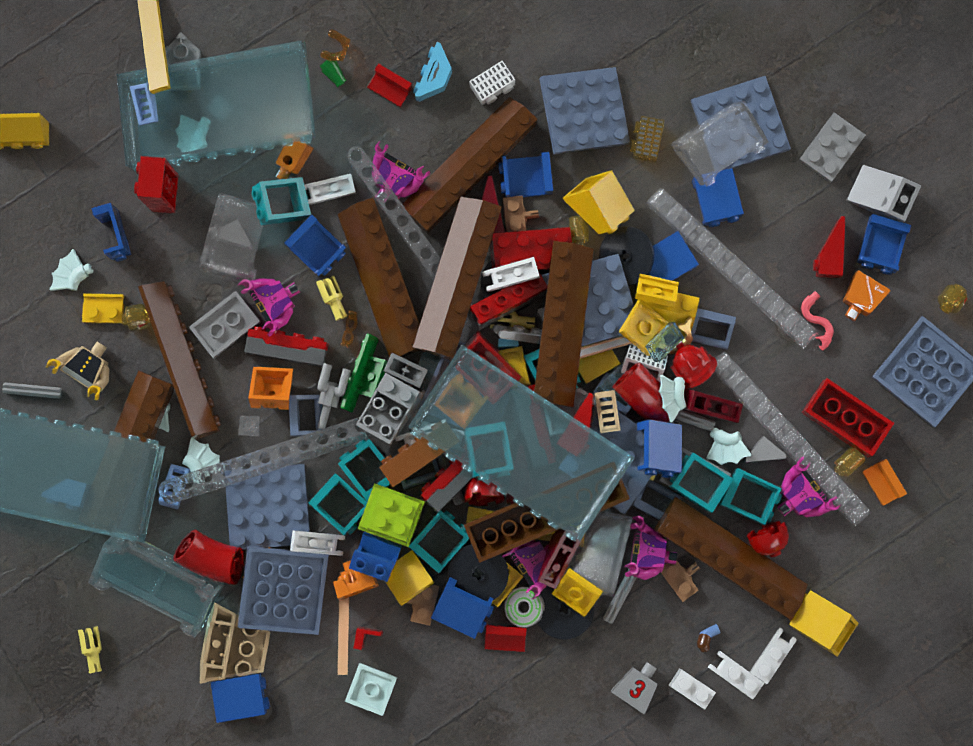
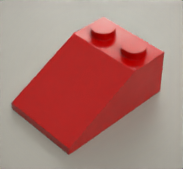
M479 331L455 353L454 359L450 360L451 365L483 396H488V400L493 405L522 378Z

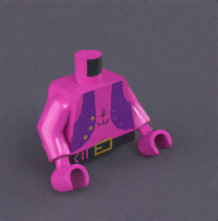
M379 141L375 145L376 152L372 162V178L375 186L380 188L375 198L385 204L390 195L399 199L400 197H407L417 192L424 179L431 174L430 171L424 175L422 173L424 166L416 171L390 154L386 153L384 155L389 146L386 144L384 149H381Z
M244 279L238 284V286L244 285L246 289L241 291L242 294L252 290L249 293L266 320L262 329L269 328L271 330L267 334L268 336H271L275 330L288 323L295 307L290 298L300 293L295 283L284 288L280 281L274 279H255L250 281Z
M801 457L797 465H794L785 474L781 485L783 490L781 494L785 501L777 507L783 516H786L793 510L798 516L817 517L831 510H837L842 505L835 506L833 500L838 497L835 496L829 500L806 470L810 466V462L808 465L801 464L805 457Z
M632 517L636 523H631L630 528H637L638 531H635L633 537L631 561L625 565V567L629 568V572H626L625 576L630 577L633 575L636 578L647 580L661 573L664 563L676 564L677 552L666 551L667 540L663 539L660 534L644 523L643 517Z
M535 540L508 550L506 554L502 555V557L510 555L530 586L526 593L529 591L534 592L532 600L537 598L547 586L538 582V577L549 544L543 548L541 543Z

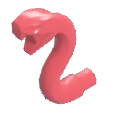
M815 291L804 299L801 311L807 321L820 324L825 328V335L815 337L822 342L819 348L824 350L832 341L834 329L828 319L814 316L810 313L811 306L820 298V295Z

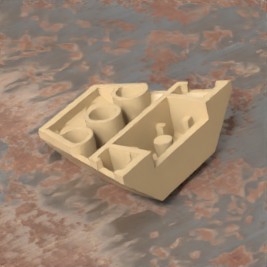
M214 602L207 621L200 659V684L263 672L270 631L238 628L239 615Z

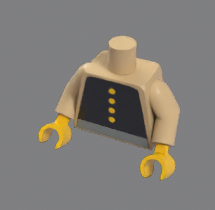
M98 341L91 351L83 346L80 348L76 347L47 362L46 368L49 366L55 367L51 372L52 374H56L58 368L61 367L60 370L88 388V397L90 394L95 393V400L99 399L100 392L109 383L108 362L101 358L107 347Z

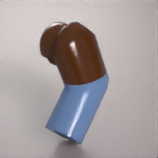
M717 624L699 633L697 647L701 652L709 651L711 637L721 633Z

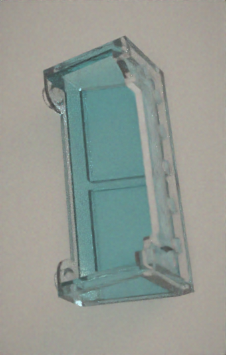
M120 528L103 544L88 582L98 590H106L112 587L181 622L180 628L183 633L194 638L204 627L214 602L216 603L225 583L203 577L173 561V555Z

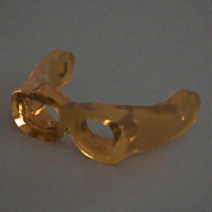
M330 29L328 36L338 40L343 50L337 53L323 50L320 56L326 60L343 62L351 39Z
M350 310L345 325L346 330L343 333L340 344L347 348L354 341L352 331L358 325L357 312ZM349 321H354L352 328L348 327ZM346 334L351 335L349 341L345 340Z

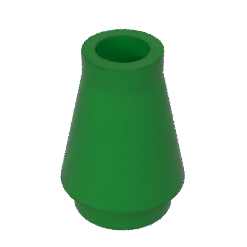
M332 57L320 65L321 72L337 88L347 81L337 60H334Z

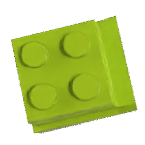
M374 483L358 529L409 548L425 501Z

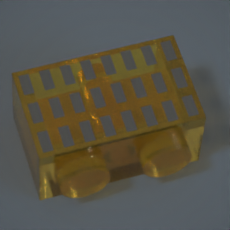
M641 116L640 122L636 121L634 133H637L636 141L632 140L630 152H634L633 158L656 163L664 120Z

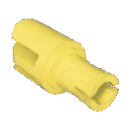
M331 276L330 279H323V281H317L316 284L325 304L330 305L335 320L339 321L346 318L347 314L341 303L343 295L335 276Z
M516 311L509 314L510 319L501 318L498 320L509 322V327L520 325L525 327V329L534 327L533 324H527L526 322L535 323V317L518 316Z
M98 626L93 628L96 647L91 628H86L85 630L88 649L86 648L83 630H78L81 651L84 656H87L89 673L102 671L99 659L102 646Z

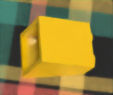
M612 170L585 178L563 197L564 201L598 234L606 232L611 234L618 229V225L626 222L629 219V215L635 211Z
M811 590L808 594H805L803 603L789 623L793 629L838 657L859 624L851 614Z

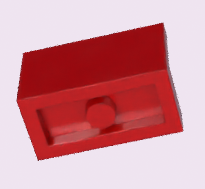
M378 63L374 69L375 75L367 88L401 108L413 88L412 83Z
M486 625L485 649L525 652L527 628Z
M358 627L353 649L362 650L364 648L367 634L382 636L383 631Z

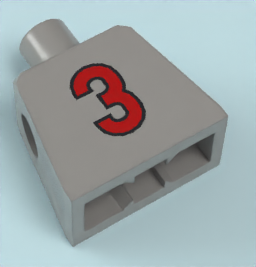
M646 662L640 672L632 667L612 688L611 692L645 714L658 685L651 680L656 668Z

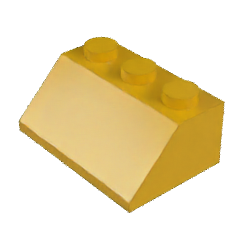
M40 113L0 114V149H4V146H11L13 149H23V146L40 149L43 146L49 145V122Z
M677 293L675 307L644 302L670 323L664 334L684 338L686 333L679 328L678 324L685 322L688 317H691L690 331L692 330L700 298Z

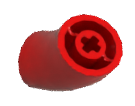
M641 362L632 366L615 382L612 388L643 419L661 422L670 421L668 413L662 408L663 400L659 393L661 383Z
M195 529L182 540L175 551L173 561L203 577L236 585L243 572L244 552L240 547L218 542Z

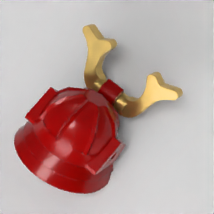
M688 317L685 322L678 324L679 328L686 333L682 340L680 339L674 345L668 346L664 343L663 337H661L656 348H660L668 354H675L673 365L670 368L676 377H682L685 380L684 385L686 389L696 387L705 382L717 367V360L708 354L703 346L698 348L690 345L693 340L690 331L691 317Z

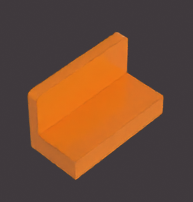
M887 459L881 460L863 471L865 478L881 505L884 506L907 494Z

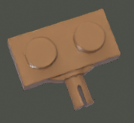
M523 196L503 198L507 232L527 231V219L539 218L538 210L526 211Z
M677 560L676 564L666 563L661 573L682 602L699 591L691 577L692 574L700 569L696 562L687 569L682 567Z
M431 585L407 602V604L412 605L410 621L430 626L439 586Z

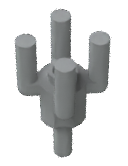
M325 363L323 364L317 389L321 392L318 404L323 405L317 428L323 430L326 428L331 407L337 408L340 397L345 395L351 375V370L343 368L339 384L330 382L329 377L332 366Z

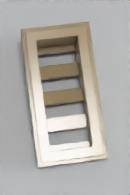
M615 390L595 393L600 433L620 431ZM611 397L612 401L600 402L599 398ZM613 405V409L601 410V406ZM614 413V417L602 418V414ZM615 421V425L603 426V422Z

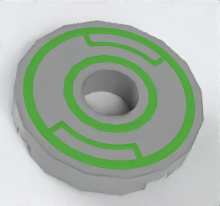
M527 587L514 589L508 595L504 607L509 621L518 627L525 628L537 624L541 620L545 608L542 596L539 595L532 600L534 592L529 591L526 593ZM523 602L529 604V610L526 613H522L520 610V605Z

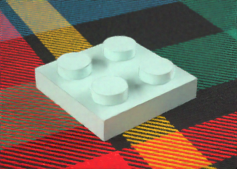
M359 663L345 702L383 716L397 677Z

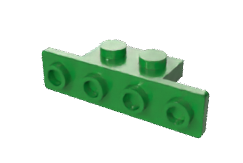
M367 333L362 341L361 350L355 360L352 376L348 380L346 393L342 397L341 409L351 413L354 411L359 394L371 398L385 375L383 370L388 361L373 357L379 339Z

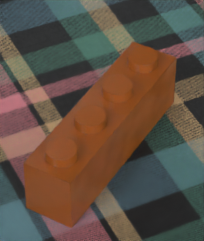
M440 420L431 426L432 431L427 435L425 432L414 438L415 443L410 446L406 443L398 449L399 454L394 457L390 454L381 460L383 465L379 468L392 487L460 442L447 422L442 423Z

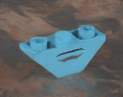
M439 42L436 43L435 47L430 48L428 65L424 64L420 74L423 76L421 82H417L413 93L415 94L416 101L420 102L445 91L451 77V66Z

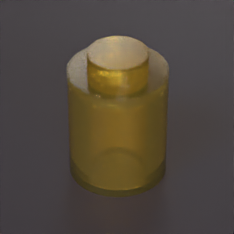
M581 216L570 217L569 227L571 229L572 243L585 246V242H589V224Z
M851 446L834 462V469L841 477L843 475L848 477L866 460L855 447Z

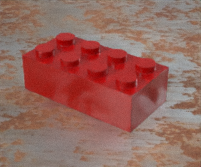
M141 156L140 162H137L136 173L139 174L138 182H135L134 193L152 212L175 213L178 173L165 158Z
M570 227L494 233L490 242L492 269L534 257L539 273L550 272L553 241L572 243Z
M828 378L821 382L801 412L867 458L875 454L894 425V422Z

